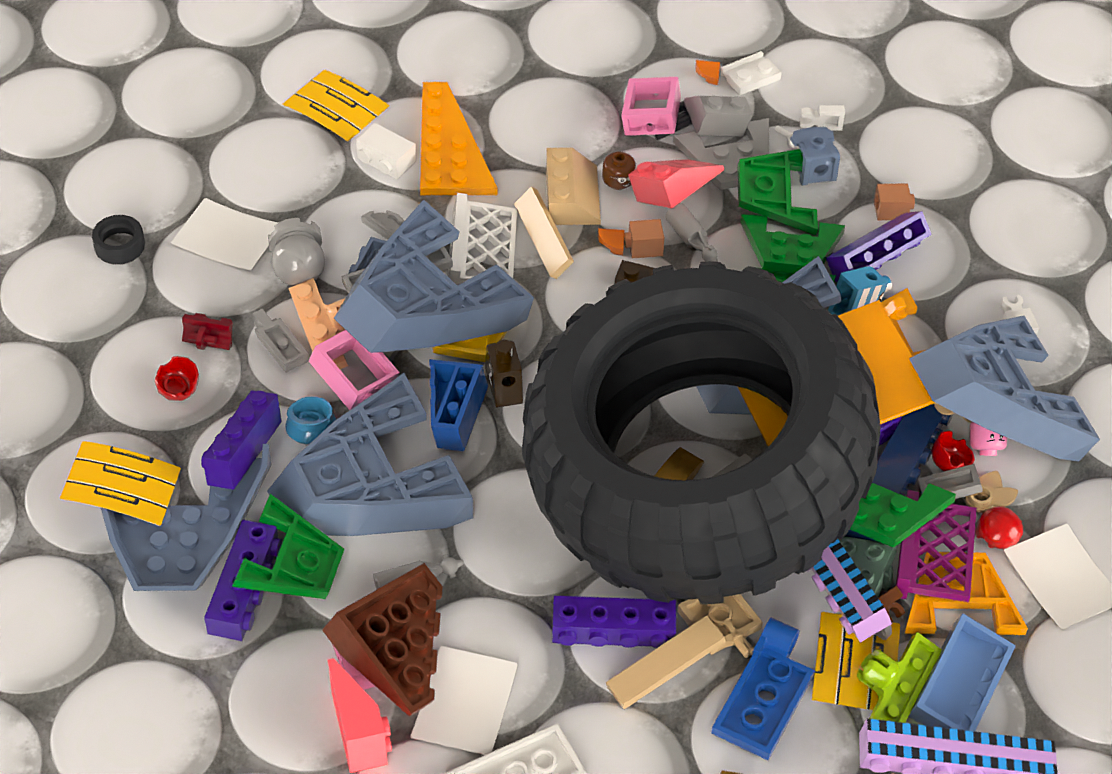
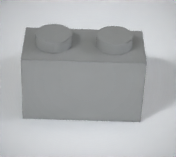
M693 96L684 99L697 135L744 136L752 117L746 97Z

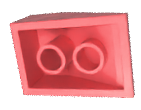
M690 159L647 161L640 163L637 169L628 174L637 202L673 208L724 171V166Z
M334 658L327 659L332 698L350 773L388 765L387 752H391L392 747L387 716L381 717L378 704Z

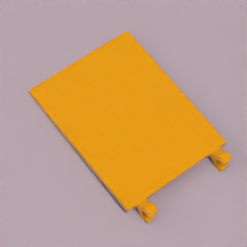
M902 297L892 300L885 307L878 300L838 315L857 343L858 351L873 375L880 424L935 403L932 401L909 358L913 357L891 321V319L901 320L907 316L904 310L907 305ZM737 386L769 447L784 427L788 418L787 414L778 405L761 394Z

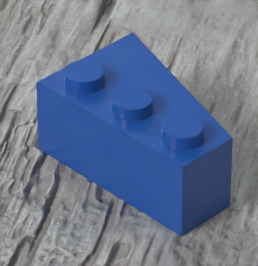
M429 359L431 369V428L436 446L440 449L465 451L488 389L483 365Z

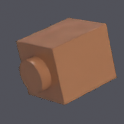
M908 183L877 184L874 197L877 221L893 220L903 213H909L910 209H914L915 197L914 194H910Z
M661 219L629 221V232L624 233L625 248H630L631 258L663 256L665 238Z

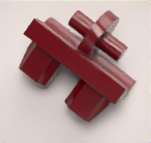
M195 313L194 315L184 314L182 317V342L196 344L197 349L205 350L207 346L230 350L232 347L233 321L231 319L221 318L220 320H215L201 313Z

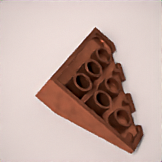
M425 563L336 612L322 630L339 654L409 717L432 703L435 696V689L430 688L431 674L434 675L437 669L438 651L433 649V638L438 636L440 630L441 613L436 612V599L440 600L442 597L443 586Z

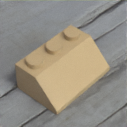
M546 148L548 212L555 225H600L597 165L574 148Z

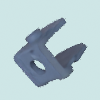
M810 127L794 131L790 140L803 153L802 172H798L801 186L824 181H837L840 153L833 144V131H830L827 127Z

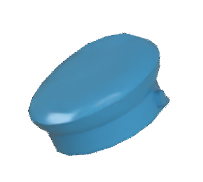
M316 396L305 397L292 403L288 408V418L285 427L290 438L302 444H310L336 420L330 403L325 399Z

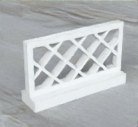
M457 193L452 225L460 233L458 239L450 243L449 255L453 260V267L448 268L447 276L457 285L458 283H463L474 277L465 275L466 270L474 267L479 273H482L486 269L480 263L487 259L493 266L497 264L513 278L517 209L467 201L468 194ZM470 211L481 212L484 217L477 220ZM502 215L511 217V219L503 224L496 217ZM490 221L497 228L489 231L483 224ZM476 228L483 236L475 239L469 232ZM502 232L509 240L501 243L495 236ZM489 240L495 247L488 251L481 243ZM474 247L482 254L475 259L467 252ZM501 251L508 259L499 262L493 255Z

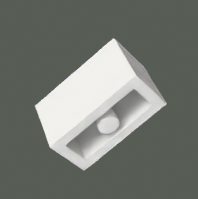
M376 123L356 139L357 158L395 179L400 178L416 162L415 143Z

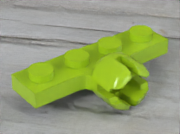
M917 632L911 637L899 662L894 661L879 649L869 654L861 664L863 671L858 669L857 672L859 681L874 690L878 695V702L869 719L905 723L942 649Z

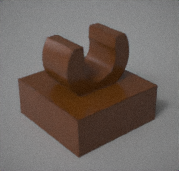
M897 586L878 598L885 607L891 622H893V619L889 615V610L897 618L905 614L904 608L895 602L904 596Z

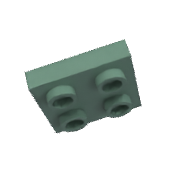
M846 536L842 539L838 538L876 596L879 597L881 590L887 591L893 580L892 563L897 553L896 547L893 548L881 542Z

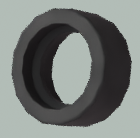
M112 215L99 221L92 230L94 250L98 258L106 263L114 265L132 262L144 250L145 239L143 229L139 221L131 216ZM125 233L133 236L132 240L118 246L104 243L105 239L115 234Z

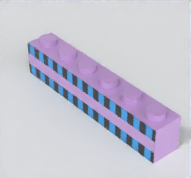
M837 539L834 543H831L823 551L821 560L811 568L815 573L811 577L820 592L827 591L828 596L825 599L834 613L840 611L843 617L839 620L847 634L849 635L854 632L859 642H862L891 625L892 622L885 607L840 541Z
M868 718L859 732L860 768L871 769L877 773L892 771L901 772L902 774H1058L1055 741Z

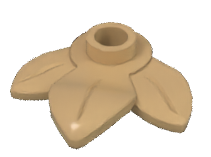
M995 470L979 477L983 492L966 496L965 503L968 507L977 508L976 512L983 513L994 506L1006 507L1017 498L1018 490L1003 487L1000 474Z

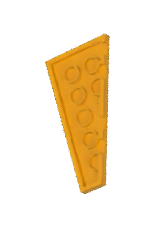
M423 82L420 195H457V193L498 195L496 183L448 82Z

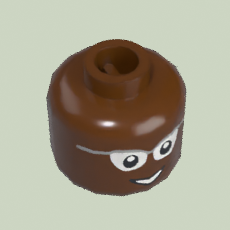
M613 152L607 155L603 160L602 168L604 183L615 190H622L631 186L628 174L636 169L634 158L625 152Z

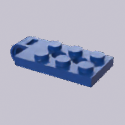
M772 617L768 620L761 637L753 649L750 661L713 724L711 734L766 760L770 759L814 677L815 670L789 659L799 637V629ZM761 691H769L773 693L775 698L767 701L760 698L758 694ZM757 715L761 718L762 722L753 725L748 723L745 717Z

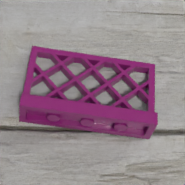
M908 490L906 497L918 501L919 492ZM951 504L938 514L939 517L928 521L900 543L896 586L904 595L901 599H907L908 593L969 602L977 508ZM956 515L969 517V521L959 525L952 517ZM946 522L953 530L944 534L937 525ZM930 530L937 538L928 542L921 534ZM960 535L967 543L958 547L950 539ZM942 543L951 550V552L944 556L935 549V547ZM926 552L935 559V561L927 565L919 558L920 555ZM958 557L965 565L956 569L948 561ZM942 566L950 574L940 578L933 569ZM926 574L934 583L930 585L917 584L916 579ZM956 579L964 587V591L951 589L947 583Z

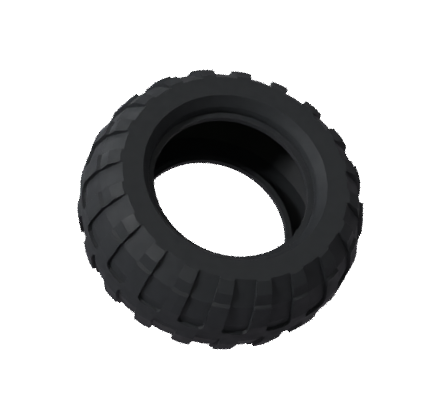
M715 261L700 262L699 268L674 270L673 265H667L653 269L652 276L642 278L633 283H630L627 279L615 283L608 288L605 298L594 305L585 303L577 309L566 321V330L561 335L554 336L550 343L546 345L539 357L537 374L534 381L528 384L522 420L524 424L522 457L537 505L551 524L556 537L580 561H588L591 568L610 584L619 588L622 586L626 588L632 587L642 591L647 598L660 602L670 603V601L676 600V598L698 599L700 604L723 603L724 597L739 595L749 591L754 596L768 592L776 587V581L794 572L800 574L811 569L821 560L823 551L838 538L842 539L849 531L858 513L859 501L861 498H866L877 470V451L880 440L879 408L873 375L858 351L857 343L843 321L836 314L831 315L826 309H823L814 294L792 282L785 284L778 282L774 274L756 267L748 266L742 271L726 269L725 264ZM720 384L749 389L774 402L788 416L784 427L776 439L760 455L735 470L699 480L659 478L631 467L614 454L622 433L638 413L663 396L691 387Z

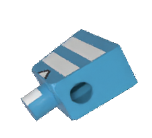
M870 266L843 272L840 274L836 286L841 295V302L829 306L828 311L832 315L836 314L838 316L878 300L881 302L884 293L891 290L892 282L888 276H881Z

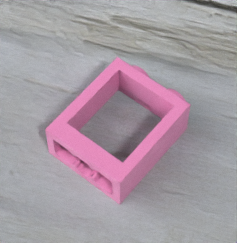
M678 77L629 79L621 115L625 135L675 134L681 100ZM668 99L666 108L634 109L635 101Z
M347 330L316 345L309 359L310 364L349 410L392 382L400 373L383 352L370 353ZM350 350L357 354L378 379L359 391L332 361Z

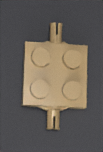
M741 594L724 597V602L718 604H700L698 599H688L678 604L677 612L689 627L705 616H708L724 635L726 642L710 652L711 655L733 645L738 648L744 658H748V655L751 656L753 654L754 648L746 640V637L761 630L763 622Z

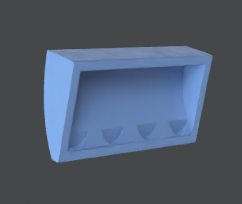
M962 613L953 623L941 647L942 652L908 717L926 726L976 731L1016 645Z

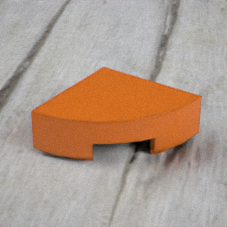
M696 60V73L704 77L706 82L718 85L720 62Z
M598 228L599 242L609 248L610 252L623 255L624 230Z

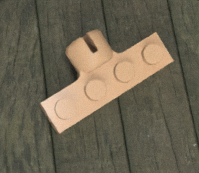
M314 278L288 288L312 352L316 345L346 330L334 319L345 298L325 305ZM344 354L332 360L339 369L348 366Z

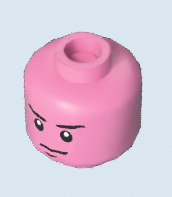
M974 422L970 423V446L973 449L980 450V455L997 456V450H1003L1007 447V437L990 431Z

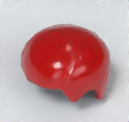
M173 356L168 363L160 365L155 377L158 393L169 401H182L189 398L196 391L199 382V372L196 364L189 358Z
M950 430L940 433L931 452L933 463L944 472L972 465L975 461L973 451L966 445V440L953 439V432Z
M994 506L984 511L977 520L975 535L978 539L983 538L989 548L1005 550L1016 545L1022 537V521L1009 508Z

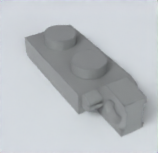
M263 309L253 313L255 318L254 324L257 327L255 328L257 337L285 372L309 361L310 358L307 350L281 318L271 320Z

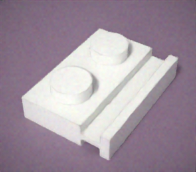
M761 51L721 67L720 75L727 78L726 81L739 95H743L780 80L781 71L768 58H765L763 56L764 53Z

